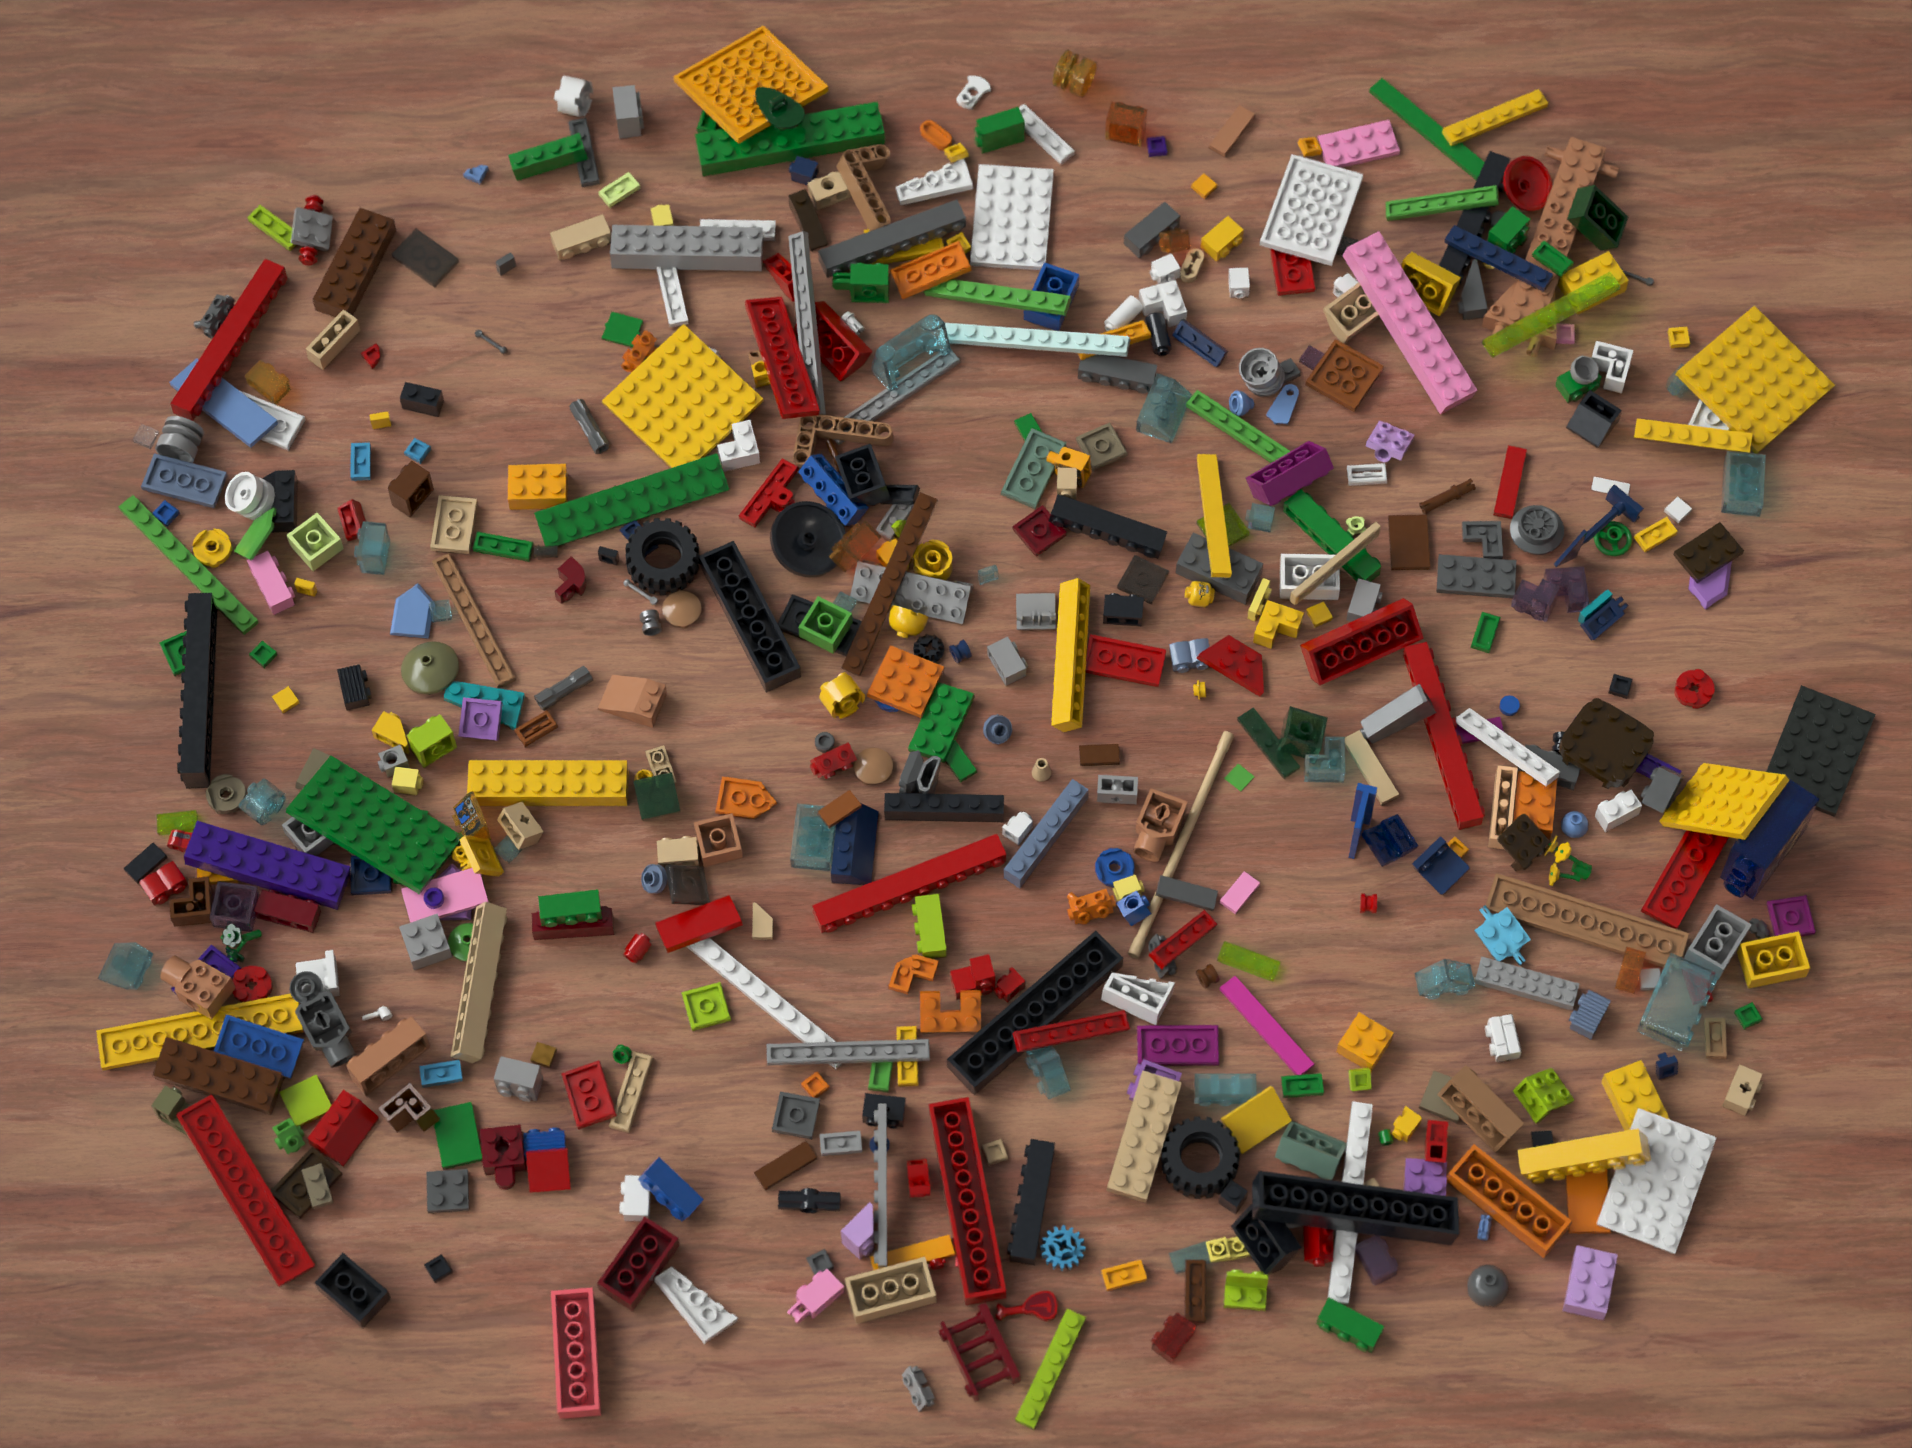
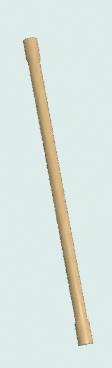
M1224 731L1221 736L1216 753L1162 876L1172 878L1225 754L1228 752L1234 735L1228 731ZM1156 892L1149 906L1151 915L1143 919L1137 936L1134 938L1128 952L1129 956L1136 959L1140 957L1147 935L1163 901L1162 897L1155 896Z

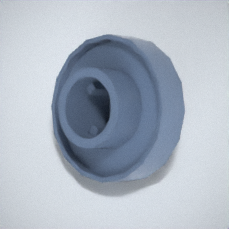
M992 715L984 723V736L992 743H1004L1012 733L1010 720L1003 715Z
M650 864L644 868L641 877L644 890L648 893L657 894L665 889L667 872L664 867L658 864Z

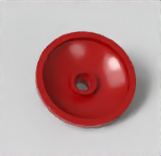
M1520 156L1513 159L1505 169L1503 177L1504 189L1509 200L1517 208L1531 212L1539 210L1546 205L1552 188V180L1542 162L1531 156Z

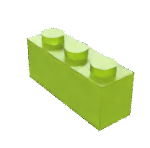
M939 894L915 897V904H912L913 916H917L918 921L914 923L915 934L920 936V941H917L918 953H922L923 957L930 959L947 957Z

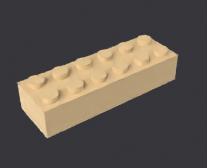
M1142 1070L1106 1191L1146 1203L1182 1082Z

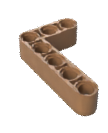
M885 145L847 150L837 164V169L869 231L886 226L891 220L867 171L882 168L890 156V150Z
M820 414L818 416L801 417L793 460L800 470L805 462L800 463L798 460L800 458L808 459L810 455H814L817 437L888 446L894 440L893 431L889 424ZM809 422L814 423L811 427L805 426ZM826 425H832L831 429H824ZM846 427H850V428H851L850 431H848V432H843V429H844V428H846ZM863 430H870L868 434H861ZM883 432L889 433L886 437L880 436ZM804 440H810L809 444H802Z

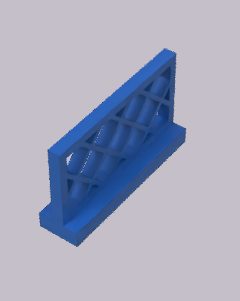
M1361 783L1357 785L1350 820L1355 822L1348 858H1355L1363 824L1370 825L1378 787Z

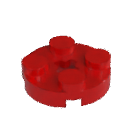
M1702 669L1683 672L1677 678L1674 690L1677 700L1682 705L1692 706L1695 709L1706 706L1711 701L1715 692L1712 679ZM1692 685L1698 687L1697 693L1690 691Z
M246 966L235 971L232 979L235 985L233 995L238 1001L243 1003L264 999L271 994L272 980L263 967ZM249 982L257 983L253 990L246 987Z

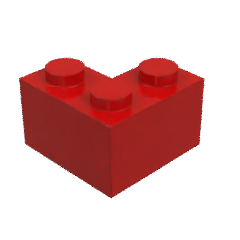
M989 954L971 958L970 966L950 971V979L956 1000L961 999V990H981V995H988L995 989V973Z

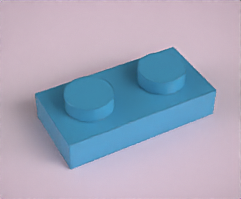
M370 442L351 443V481L371 480Z
M460 1060L419 1066L423 1088L463 1081Z

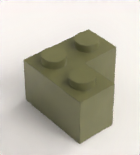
M164 1086L151 1106L159 1120L187 1135L176 1114L191 1105L185 1102L186 1099L182 1096L183 1093L175 1087L170 1089Z

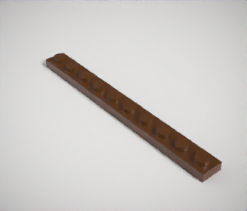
M919 492L841 667L843 670L858 676L861 675L938 499Z

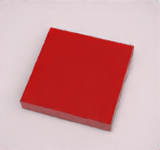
M568 1148L526 1151L529 1192L571 1189Z

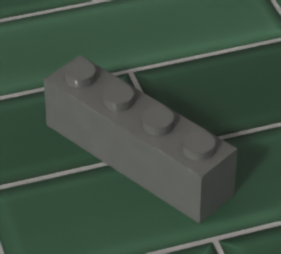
M1097 354L1080 360L1078 368V379L1084 382L1092 381L1103 386L1111 385L1123 390H1136L1142 394H1152L1157 376V365L1110 355Z

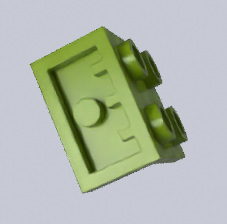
M1553 1068L1525 1077L1513 1090L1535 1124L1541 1122L1552 1110L1574 1101V1098Z
M1242 1270L1227 1272L1224 1308L1265 1311L1269 1275H1264L1260 1271H1254L1252 1274L1243 1273Z

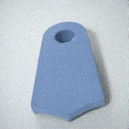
M1293 384L1285 385L1266 414L1274 424L1288 425L1299 396L1298 388ZM1291 391L1294 394L1289 396L1287 395V392Z

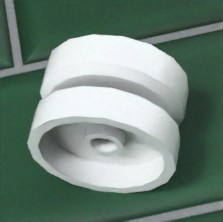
M249 472L237 474L230 481L225 493V503L228 509L250 520H255L270 510L275 498L272 484Z

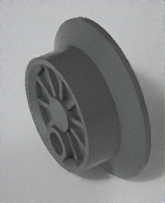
M1532 505L1522 508L1514 515L1510 524V535L1513 542L1521 550L1530 554L1542 555L1555 550L1560 545L1564 536V525L1558 514L1550 508Z

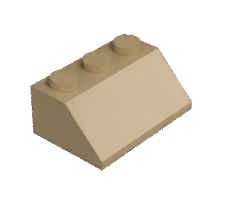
M1359 282L1323 309L1331 331L1343 344L1380 318Z

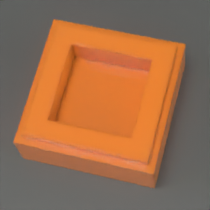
M817 1071L801 1083V1086L809 1096L818 1098L830 1089L829 1085Z

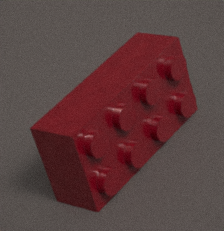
M644 1216L597 1282L598 1289L633 1312L654 1283L655 1277L661 1273L680 1246L679 1238Z

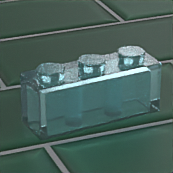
M1195 1074L1194 1104L1209 1106L1211 1104H1219L1221 1106L1242 1105L1257 1095L1256 1074Z

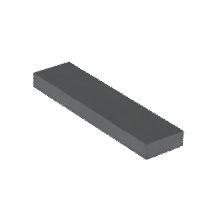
M582 118L568 121L571 135L580 133L588 157L587 160L577 162L581 187L600 184L587 119Z

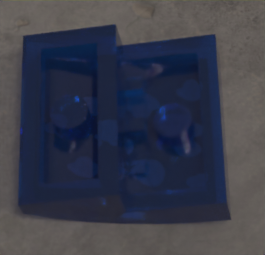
M1398 814L1382 820L1379 825L1364 830L1361 834L1382 867L1400 859L1419 846Z

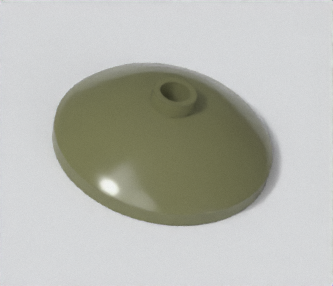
M425 642L414 647L405 656L401 665V675L405 684L412 691L420 694H434L446 689L453 683L459 671V660L455 651L450 646L441 642Z

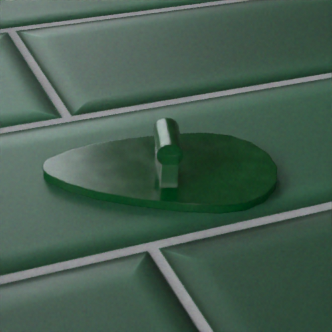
M768 87L756 88L755 98L757 105L772 126L785 130L795 128L803 122L805 118L804 109L795 100Z

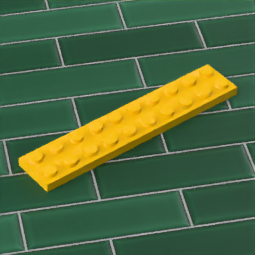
M291 994L222 1006L213 1019L196 1011L96 1030L101 1069L109 1070L156 1061L159 1058L166 1037L207 1050H213L226 1014L285 1034L302 1033L303 1027L295 1013L299 1002L295 1001Z

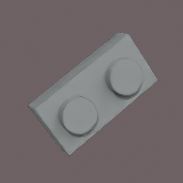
M860 1131L820 1134L821 1156L862 1153Z

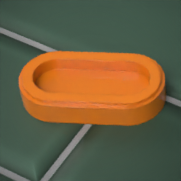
M927 120L920 125L921 136L939 150L951 147V134L936 122Z

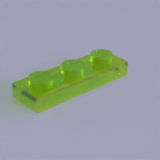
M1224 941L1217 957L1218 962L1274 982L1281 964L1278 960Z

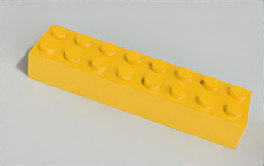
M469 760L467 798H471L470 800H472L471 802L474 806H511L523 802L525 806H628L627 760Z

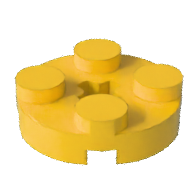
M220 529L204 530L195 537L193 552L196 559L203 565L216 568L230 557L232 545L229 536ZM216 544V549L209 551L208 546Z

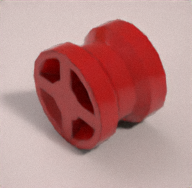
M1361 893L1360 913H1365L1366 911L1374 914L1377 913V894L1368 896L1365 893Z

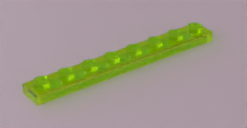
M1608 272L1483 339L1482 344L1493 358L1620 290V284L1612 273Z

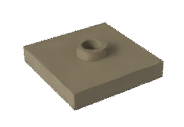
M1110 422L1076 437V442L1081 451L1090 455L1093 471L1127 456V451Z
M1433 1071L1419 1109L1457 1123L1459 1116L1437 1095L1452 1077Z

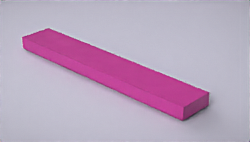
M1236 976L1220 987L1219 990L1295 1075H1304L1314 1067V1063Z

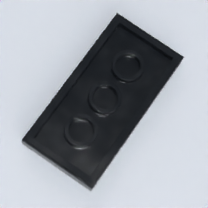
M792 594L778 622L781 631L803 639L799 637V626L814 602ZM853 617L852 625L835 651L844 656H847L862 622Z

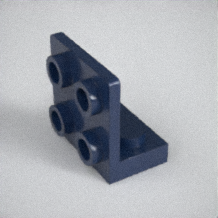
M1441 836L1412 863L1414 869L1440 895H1444L1470 870V867L1448 846Z

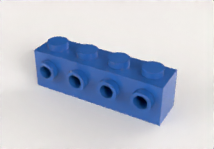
M822 454L810 455L798 471L803 480L814 489L815 494L839 517L843 525L857 524L869 507L866 504L850 501L841 475Z

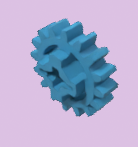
M1063 1225L1062 1230H1058L1055 1226L1053 1233L1049 1230L1047 1231L1048 1238H1042L1044 1243L1040 1249L1044 1251L1042 1258H1047V1265L1053 1263L1054 1270L1057 1266H1060L1061 1271L1064 1270L1065 1266L1072 1270V1264L1078 1266V1259L1083 1260L1084 1255L1081 1252H1085V1246L1081 1245L1084 1244V1238L1078 1239L1080 1232L1078 1231L1074 1234L1073 1227L1066 1230L1065 1225ZM1071 1240L1075 1242L1077 1249L1075 1246H1072ZM1063 1245L1066 1246V1249L1064 1248L1063 1251L1059 1250ZM1049 1248H1051V1250L1054 1251V1257L1051 1255Z

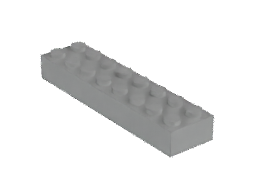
M1482 956L1474 984L1571 1011L1579 988V983Z

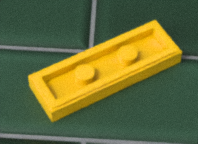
M917 1026L896 1027L897 1040H917ZM918 1061L897 1062L898 1087L918 1086Z

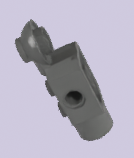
M310 971L300 972L293 977L289 987L293 999L301 1003L295 1010V1013L313 1048L316 1051H323L331 1068L341 1066L357 1055L348 1039L352 1031L332 993L322 992L323 984L319 976ZM305 984L312 985V989L308 993L302 992V987Z

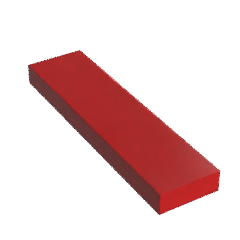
M1508 445L1493 513L1494 516L1509 519L1513 517L1527 449Z
M1203 910L1152 950L1148 956L1162 970L1212 931L1218 924Z

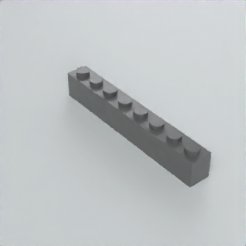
M956 199L818 250V260L826 277L829 278L834 273L851 270V264H871L877 259L890 257L896 252L909 250L915 245L925 244L931 239L944 237L953 231H960L966 227V216Z

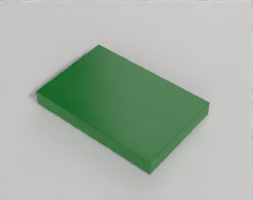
M472 1102L434 1110L440 1119L434 1124L442 1168L448 1169L482 1161V1152Z

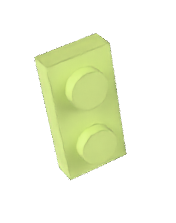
M628 172L598 192L602 200L611 208L639 190L640 185Z

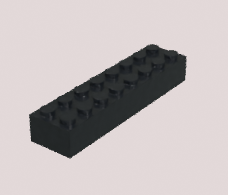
M732 541L700 555V567L765 692L767 693L800 678L801 667L736 543Z

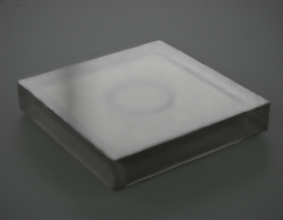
M1134 555L1119 581L1117 589L1130 595L1144 597V601L1152 605L1169 575V570Z
M667 865L665 867L672 904L704 905L710 902L704 866Z

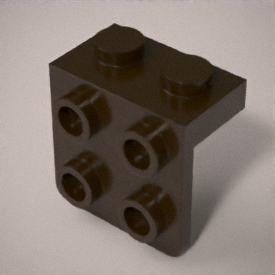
M1521 814L1497 838L1502 847L1515 860L1510 865L1515 871L1520 869L1526 870L1533 863L1532 860L1536 856L1539 857L1546 851L1545 847L1551 842L1526 814Z

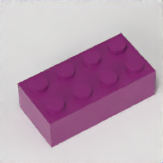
M1308 441L1245 479L1253 497L1271 506L1280 503L1284 497L1295 494L1298 489L1311 485L1313 480L1326 476L1330 470L1334 469V466L1326 448Z

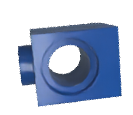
M1137 890L1116 903L1130 926L1151 915L1148 908L1151 905L1145 895L1141 897Z

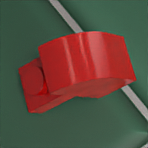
M1427 1120L1424 1161L1446 1163L1448 1121Z
M927 1158L906 1160L910 1198L930 1196Z

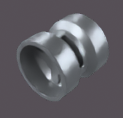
M646 610L640 613L639 616L640 621L643 623L642 631L644 635L652 636L662 631L661 624L658 622L659 613L657 610Z

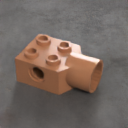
M1150 788L1136 822V832L1139 834L1133 852L1146 861L1158 862L1164 847L1173 845L1187 812L1188 802Z
M172 956L165 963L161 971V980L175 987V993L180 1002L210 1019H213L235 990L231 977L199 959L188 963L178 956Z

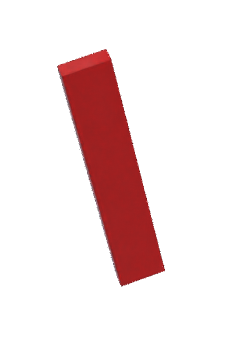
M1122 1010L1015 1031L1012 1034L1017 1052L1019 1053L1130 1030L1126 1012Z

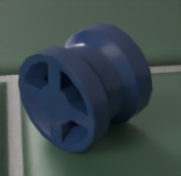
M965 640L959 641L957 645L949 646L950 653L957 664L962 662L964 658L972 657L970 648Z

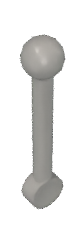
M629 579L624 580V586L632 588L650 600L652 605L657 604L658 600L656 597L649 596L631 584Z

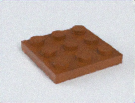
M1335 339L1306 380L1305 385L1355 412L1383 371L1384 366Z

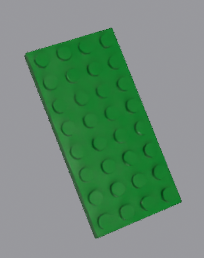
M331 755L286 808V813L418 894L423 891L451 856L456 846H459V839L463 837V835Z

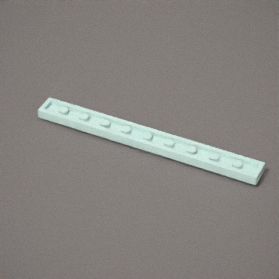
M944 323L941 341L942 343L1127 357L1130 338L1129 336Z

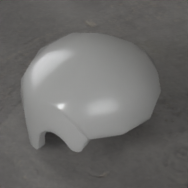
M1582 355L1572 362L1570 373L1577 383L1586 385L1597 379L1599 368L1594 359Z

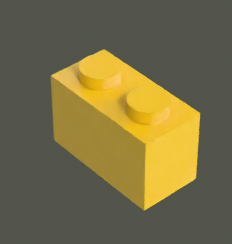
M1227 216L1201 238L1200 248L1217 262L1220 258H1225L1234 246L1237 247L1242 243L1244 229Z

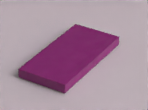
M1137 1025L1138 1063L1141 1064L1144 1059L1161 1066H1219L1218 1025Z

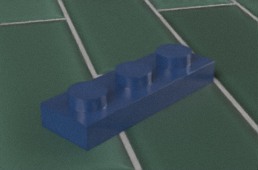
M1185 319L1179 322L1172 334L1173 337L1216 368L1221 365L1228 353L1225 348Z

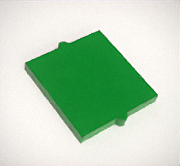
M611 312L608 322L605 323L602 340L633 348L634 345L631 343L637 334L640 336L639 331L643 320Z

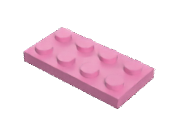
M1389 120L1324 134L1317 138L1322 149L1325 164L1339 168L1399 155L1400 152Z

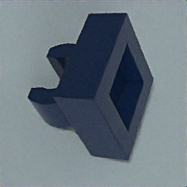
M1665 1052L1657 1055L1659 1061H1656V1075L1659 1080L1678 1074V1060L1675 1055L1668 1057Z

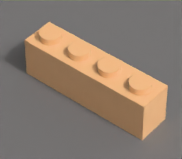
M1499 765L1497 767L1488 843L1490 848L1504 849L1497 838L1512 824L1518 770L1515 767Z

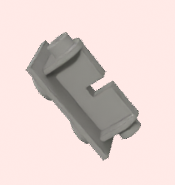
M909 1366L902 1374L903 1383L908 1387L911 1400L917 1407L918 1412H920L926 1405L927 1407L934 1405L935 1397L929 1386L924 1388L921 1386L927 1383L922 1369H919L918 1366L913 1368Z

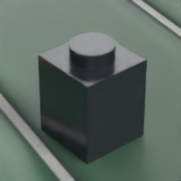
M1230 1180L1219 1196V1204L1236 1215L1247 1199L1248 1190Z

